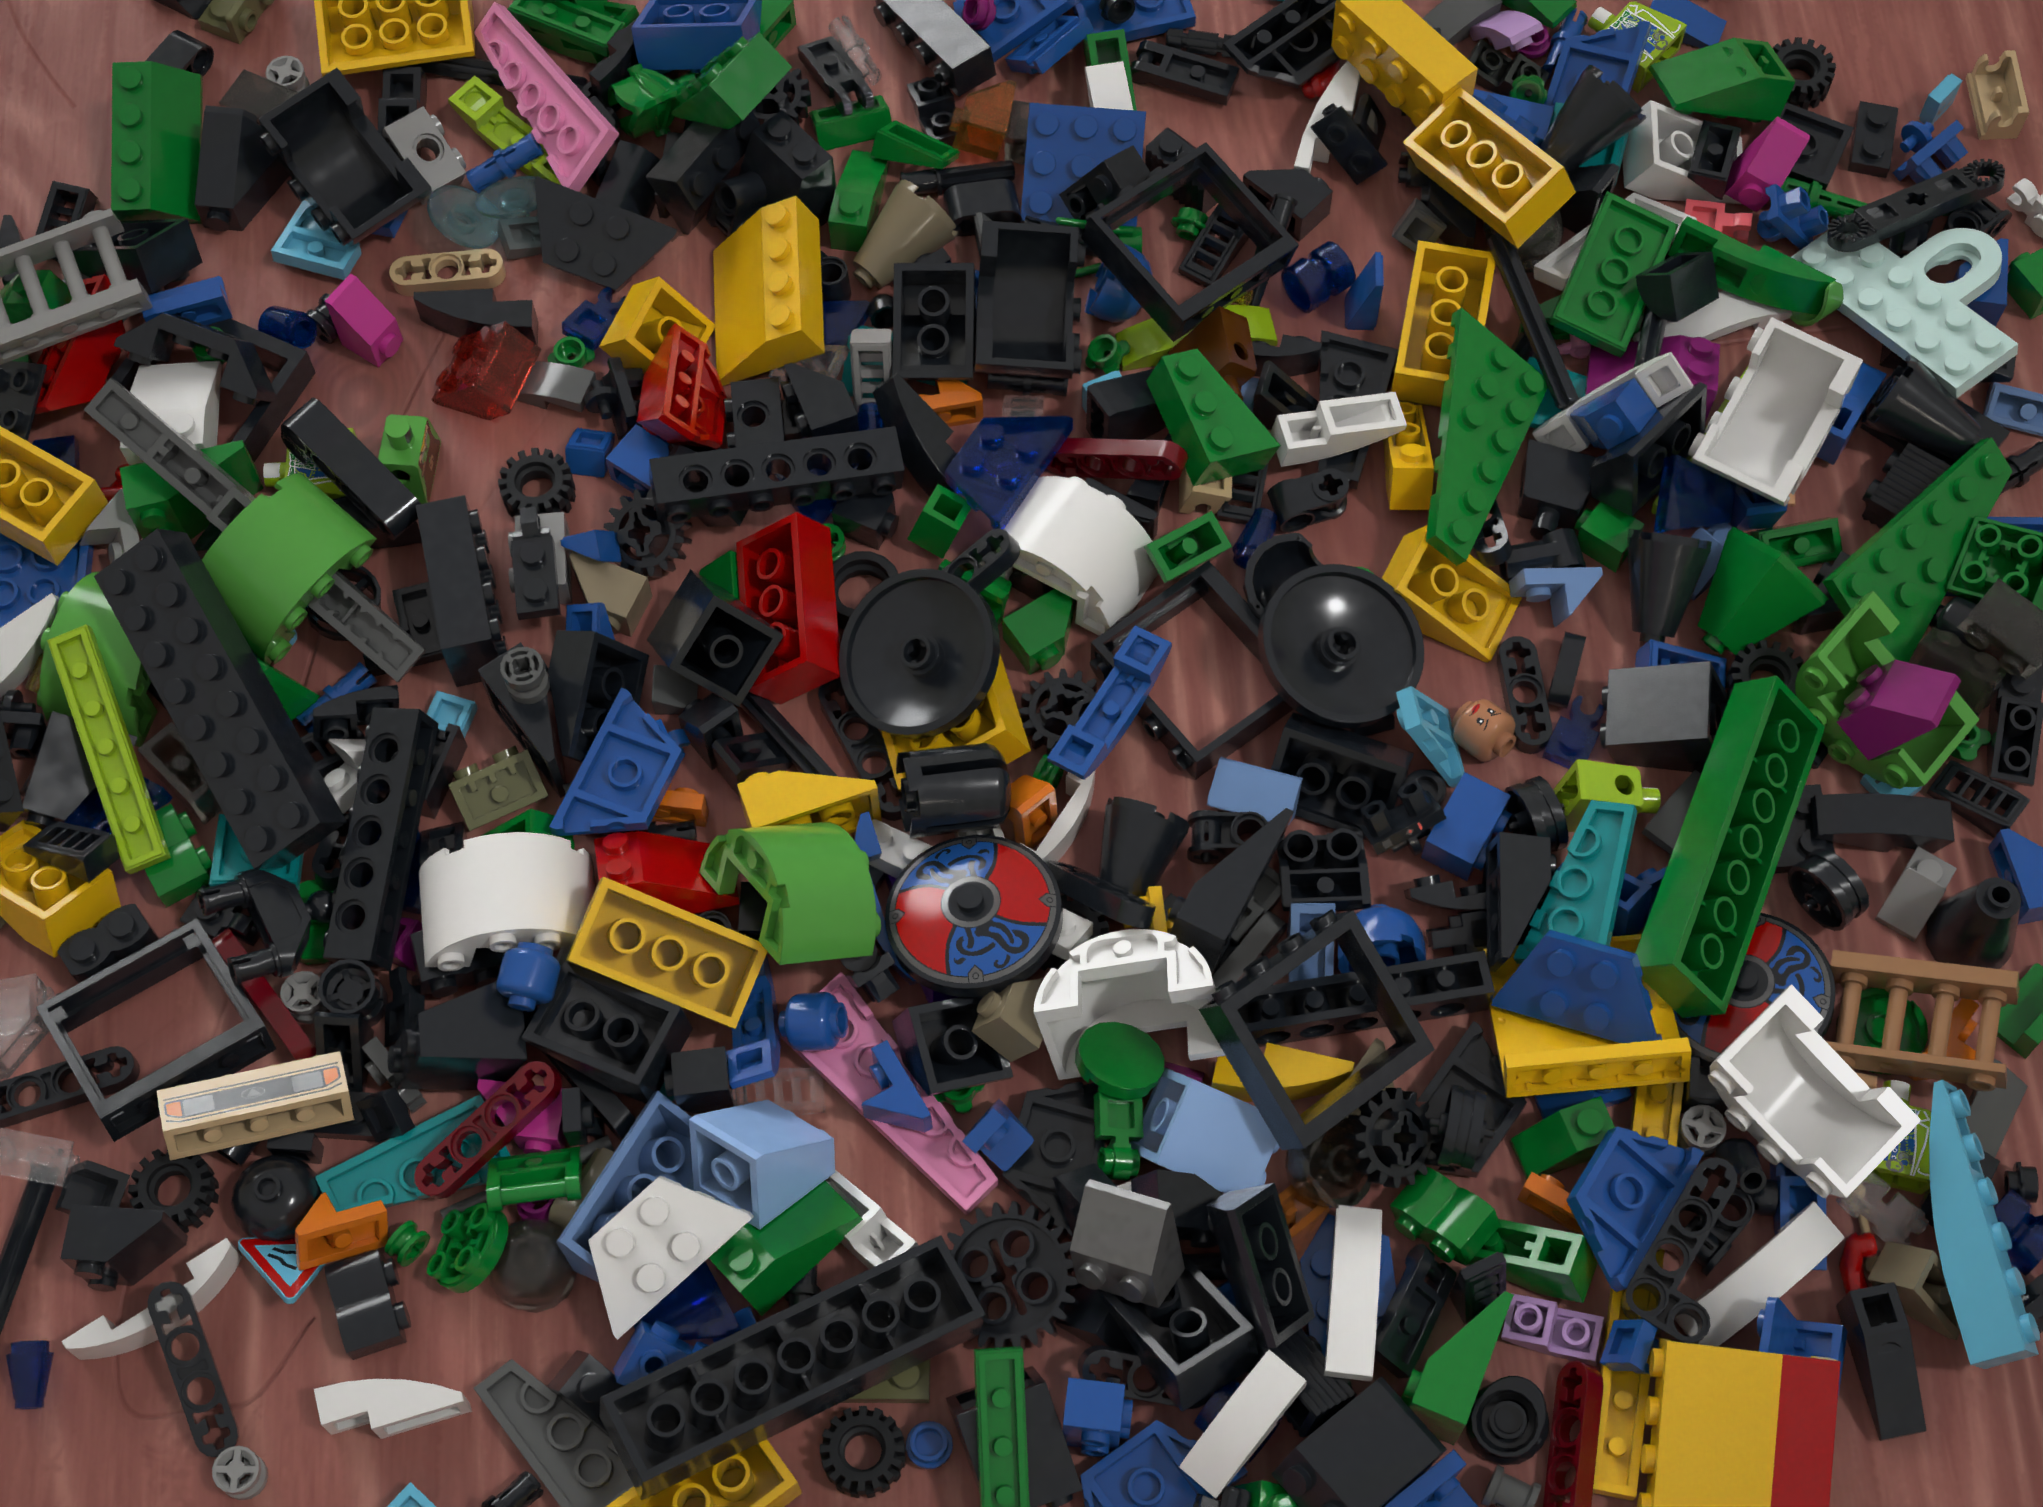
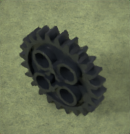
M1012 1201L1008 1214H1005L1003 1207L996 1202L993 1203L992 1216L990 1217L980 1208L975 1209L977 1223L972 1225L962 1218L960 1220L964 1230L962 1236L950 1232L947 1236L954 1244L950 1252L986 1313L979 1333L978 1347L982 1349L989 1348L993 1340H995L996 1348L1008 1347L1009 1342H1012L1013 1347L1021 1346L1024 1353L1025 1339L1029 1338L1039 1348L1042 1346L1040 1333L1044 1330L1054 1337L1058 1336L1053 1324L1056 1319L1067 1323L1071 1321L1069 1316L1063 1311L1065 1305L1079 1306L1080 1303L1070 1295L1071 1289L1083 1287V1284L1078 1283L1077 1279L1072 1277V1272L1075 1270L1072 1259L1068 1258L1071 1255L1070 1247L1072 1242L1061 1243L1067 1236L1068 1231L1063 1226H1059L1051 1231L1055 1218L1047 1213L1038 1221L1039 1209L1033 1205H1030L1025 1214L1022 1215L1021 1205ZM1020 1236H1028L1030 1245L1027 1253L1021 1257H1012L1010 1250L1013 1241ZM994 1240L998 1242L1004 1264L1016 1273L1011 1278L1014 1287L1027 1308V1312L1024 1315L1019 1313L1016 1297L1012 1289L1001 1282L1006 1278V1274L991 1248V1242ZM979 1256H987L989 1264L986 1272L980 1277H972L970 1265L973 1260ZM1045 1277L1048 1281L1046 1294L1040 1299H1031L1029 1296L1030 1284L1036 1278ZM1004 1297L1007 1304L1005 1313L999 1319L991 1320L987 1312L989 1304L995 1298Z

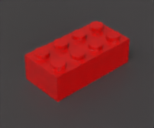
M794 512L736 542L740 601L784 635L749 692L780 705L840 677V646L830 527L798 512Z

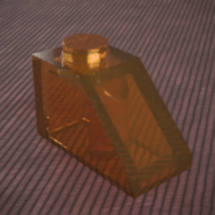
M1008 80L967 94L963 108L955 107L949 130L955 131L953 148L997 160L1007 132L1017 82Z

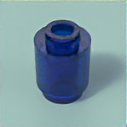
M271 306L262 313L259 319V331L300 349L311 346L317 336L315 322L307 316L308 314L302 311L281 306Z

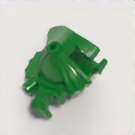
M641 63L627 68L630 77L612 84L608 88L609 106L619 103L625 109L633 112L632 115L630 114L619 119L621 123L620 128L633 139L651 131H654L656 138L671 132L669 126L675 119L671 112L680 103L675 97L691 81L694 82L700 76V73L689 71L683 76L670 79L657 71L643 68Z

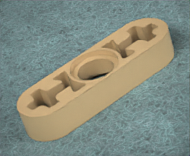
M486 248L403 256L392 263L389 274L393 286L399 294L414 296V292L495 288L504 281L506 270L501 255L493 249ZM485 265H492L489 272L482 273ZM446 266H454L458 269L457 274L452 278L443 279L437 276L438 272ZM465 266H470V275H467ZM425 270H429L430 279H426L427 274ZM408 272H414L410 280H404Z

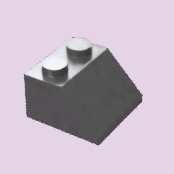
M1088 1180L1084 1188L1070 1247L1077 1282L1090 1289H1100L1122 1296L1134 1303L1140 1302L1159 1308L1185 1269L1172 1204L1095 1180Z

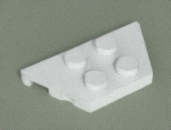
M659 1176L594 1234L588 1242L612 1333L617 1340L754 1217L751 1212L742 1208H735L716 1200L715 1197L700 1191H693L683 1187L680 1183Z

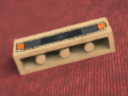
M340 1051L157 1090L162 1130L170 1161L354 1120Z

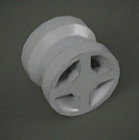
M293 56L277 57L267 66V80L271 85L275 99L280 103L285 102L310 85L308 78L305 76L303 64Z
M300 971L292 974L284 981L280 991L281 1001L295 1020L304 1024L314 1023V1014L316 1012H329L318 996L320 977L310 971Z
M1696 1105L1688 1109L1679 1122L1677 1146L1684 1149L1690 1147L1699 1148L1704 1152L1702 1158L1710 1156L1716 1151L1726 1134V1122L1723 1115L1709 1105ZM1692 1129H1694L1695 1133L1697 1134V1139L1691 1131Z
M238 1445L229 1447L218 1455L212 1467V1477L216 1486L233 1499L248 1500L260 1494L266 1486L268 1468L265 1462L253 1451ZM245 1474H250V1476H247L244 1480L241 1481V1484H239L240 1479H242L245 1476Z

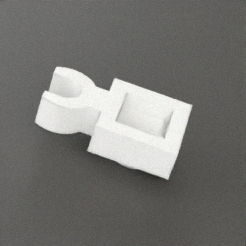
M2023 178L2013 186L2012 189L2015 193L2009 196L2006 202L2014 210L2023 211L2027 215L2025 223L2036 235L2043 238V194L2040 196L2034 184L2028 179Z

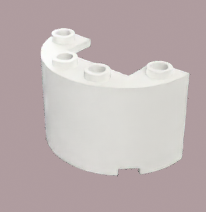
M1771 317L1765 329L1757 327L1747 346V350L1752 352L1749 366L1742 379L1735 376L1724 396L1729 402L1723 413L1714 412L1706 427V435L1700 432L1697 434L1688 451V455L1693 457V463L1785 507L1790 500V493L1795 494L1841 410L1845 395L1850 392L1858 375L1863 359Z
M1042 476L1029 481L993 528L1006 530L1020 546V555L1017 561L1001 577L1009 580L1014 567L1077 600L1075 623L1099 636L1131 614L1159 574L1144 548L1153 541L1140 523L1126 510L1123 501L1114 495H1105L1076 476L1070 478ZM984 561L980 562L982 566L986 564Z
M511 832L474 837L463 840L464 848H461V850L449 853V849L443 848L430 856L422 864L419 870L425 967H438L442 971H456L463 967H470L476 948H490V950L495 952H506L509 949L517 948L519 942L544 945L553 951L561 947L557 960L562 966L595 892L593 861L590 854L584 848L578 849V851L571 849L570 840L548 834Z
M1128 929L1107 933L1084 942L1068 952L1070 959L1058 970L1051 968L1042 981L1035 998L1034 1015L1059 1080L1081 1077L1075 1064L1076 1047L1086 1029L1103 1022H1119L1132 1025L1145 1033L1187 1027L1188 1056L1190 1061L1226 1056L1198 1010L1213 999L1211 994L1216 992L1210 968L1204 957L1194 946L1189 948L1179 943L1175 935L1150 929Z
M1790 985L1712 1062L1708 1079L1728 1107L1725 1111L1727 1119L1743 1132L1747 1130L1759 1142L1756 1146L1757 1150L1766 1160L1774 1165H1778L1781 1162L1804 1179L1808 1186L1823 1198H1826L1829 1194L1847 1198L1921 1120L1889 1086L1871 1089L1814 1030L1824 1018L1793 985Z

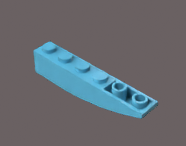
M1944 1080L1934 1082L1929 1131V1180L1934 1229L1943 1275L1970 1365L1988 1369L2039 1355L2035 1342L2040 1340V1332L2035 1318L2031 1313H2026L2021 1295L2026 1294L2025 1283L2018 1268H2012L2007 1250L2012 1248L2011 1238L2005 1224L1998 1222L1993 1205L1998 1204V1197L1989 1177L1984 1178L1979 1162L1984 1159L1983 1147L1978 1136L1970 1132L1966 1117L1971 1115L1969 1102L1961 1089L1957 1090V1087Z

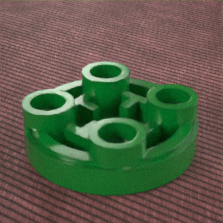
M487 1203L475 1204L463 1212L457 1209L451 1210L442 1221L441 1232L444 1235L441 1238L436 1253L427 1264V1274L436 1279L440 1285L455 1293H465L477 1287L494 1269L505 1248L508 1237V1221L502 1211L489 1212Z

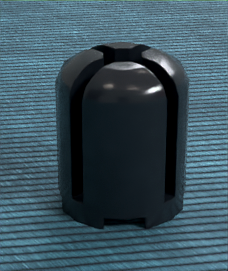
M978 743L898 753L896 774L905 773V778H901L902 799H899V806L904 831H910L909 838L993 829L1004 823L1010 810L1012 789L1005 758L994 745Z

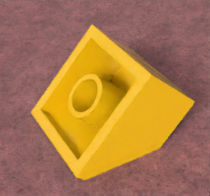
M658 276L632 285L599 347L612 358L620 357L624 368H642L645 374L674 323L704 343H707L715 328V324Z

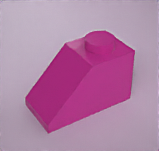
M1777 116L1735 159L1724 194L1751 210L1758 212L1770 200L1765 188L1773 184H1777L1781 188L1807 145L1810 135Z
M350 273L325 300L341 344L379 368L388 357H392L398 351L403 337L396 318L356 276Z
M478 1079L477 1089L483 1100L486 1101L506 1082ZM535 1085L533 1089L542 1092L546 1086ZM518 1090L514 1093V1096L521 1099L526 1106L530 1105V1102L523 1098L526 1095ZM561 1091L546 1109L513 1138L514 1142L520 1149H523L525 1154L565 1148L566 1138L563 1134ZM511 1102L503 1103L496 1110L495 1116L502 1126H507L514 1120L516 1109Z

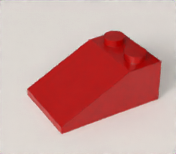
M638 830L626 833L616 832L606 837L594 839L599 880L602 877H606L693 914L740 904L737 885L733 894L718 895L699 873L704 855L711 843Z

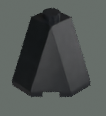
M206 105L204 111L195 207L204 227L215 231H243L290 176L278 156H272L262 144L259 136L264 131L261 125L256 123L258 116L245 109Z

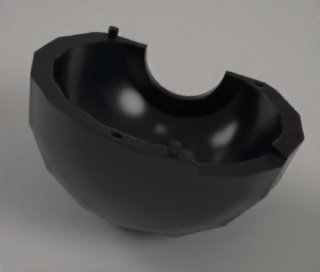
M1300 533L1273 536L1260 544L1247 562L1243 590L1250 611L1259 620L1267 603L1285 581L1302 570L1323 565L1314 555L1313 545Z

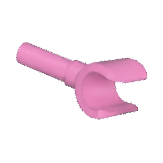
M1569 334L1570 342L1557 346L1560 355L1571 354V356L1578 359L1586 358L1591 350L1590 343Z

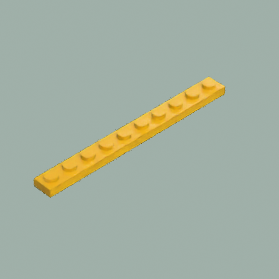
M1684 1082L1635 1086L1630 1130L1636 1131L1642 1137L1655 1136L1666 1139L1669 1145L1677 1147ZM1665 1250L1656 1252V1261L1662 1269ZM1612 1288L1610 1289L1603 1351L1614 1320H1630L1625 1316L1621 1308V1298L1624 1290L1615 1292ZM1646 1289L1633 1291V1301L1639 1309L1651 1311L1656 1308V1299L1650 1291ZM1649 1353V1356H1648V1359H1647V1363H1648V1364H1649V1360H1650V1353ZM1601 1364L1600 1372L1603 1377L1604 1387L1593 1493L1634 1501L1637 1496L1645 1427V1406L1649 1392L1650 1374H1637L1633 1371H1612Z

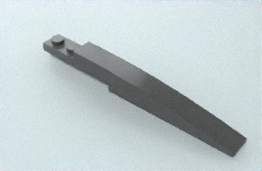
M110 378L85 407V412L207 515L205 518L222 532L255 499L250 492L185 436L178 434L117 380ZM337 570L332 576L335 582L330 590L319 599L314 597L308 606L396 682H400L426 650Z

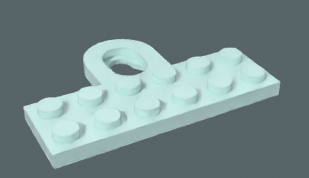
M1954 228L1942 231L1929 238L1902 259L1879 242L1854 252L1834 250L1829 246L1827 232H1825L1791 256V258L1836 279V282L1841 283L1844 299L1841 307L1837 310L1903 360L1908 355L1917 358L1955 399L2018 354L2017 342L1966 306L1990 289L1996 283L2001 273V249L1991 236L1982 231L1970 228ZM1844 232L1841 233V237L1843 234L1846 235V238H1848V235H1851V237H1853V234L1855 233ZM1954 260H1966L1972 265V268L1962 278L1952 283H1936L1926 276V273L1931 268L1949 264Z

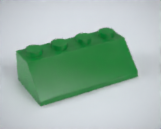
M153 61L112 63L111 209L120 221L187 218L189 224H202L195 207L203 114V77L200 74Z

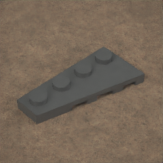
M513 1359L509 1360L474 1387L479 1397L560 1507H606L634 1486L610 1437Z

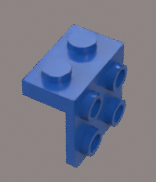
M1768 1297L1765 1309L1759 1311L1757 1318V1333L1761 1338L1759 1351L1803 1357H1828L1841 1361L1840 1389L1848 1333L1844 1325L1796 1320L1779 1297Z

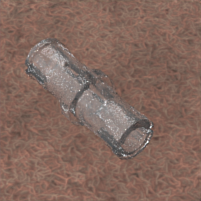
M842 16L845 26L842 25L839 17L835 18L829 24V32L862 72L865 82L867 83L865 79L867 77L870 85H875L881 79L882 74L869 54L870 47L867 41L859 37L848 16Z

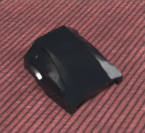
M1341 828L1326 835H1312L1304 830L1292 831L1286 837L1284 834L1277 848L1283 911H1290L1291 903H1335V912L1371 907L1368 863L1362 831Z

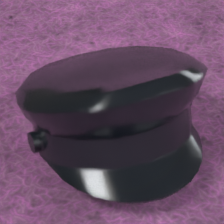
M1507 1376L1486 1385L1478 1391L1466 1424V1433L1473 1448L1486 1460L1500 1465L1520 1464L1532 1458L1541 1449L1549 1433V1417L1544 1396L1536 1384L1524 1377Z

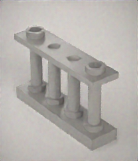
M111 208L104 211H91L80 220L0 249V277L18 271L33 311L31 318L12 324L0 295V365L153 308L148 293L136 278L131 281L126 279L111 238L113 235L124 232V229ZM96 243L111 285L107 290L90 295L87 292L72 251ZM57 257L72 300L69 304L49 309L34 265Z

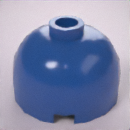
M1124 244L1152 275L1150 263L1145 256L1133 247ZM1102 262L1095 277H1098L1095 289L1090 288L1085 303V313L1109 322H1125L1133 318L1138 310L1143 307Z
M1374 904L1356 913L1386 966L1426 960L1425 941L1422 931L1409 914L1384 904ZM1338 944V969L1342 974L1354 972Z

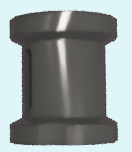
M1497 1464L1481 1504L1486 1507L1491 1504L1497 1507H1534L1542 1485L1534 1482L1532 1485L1504 1473V1467Z

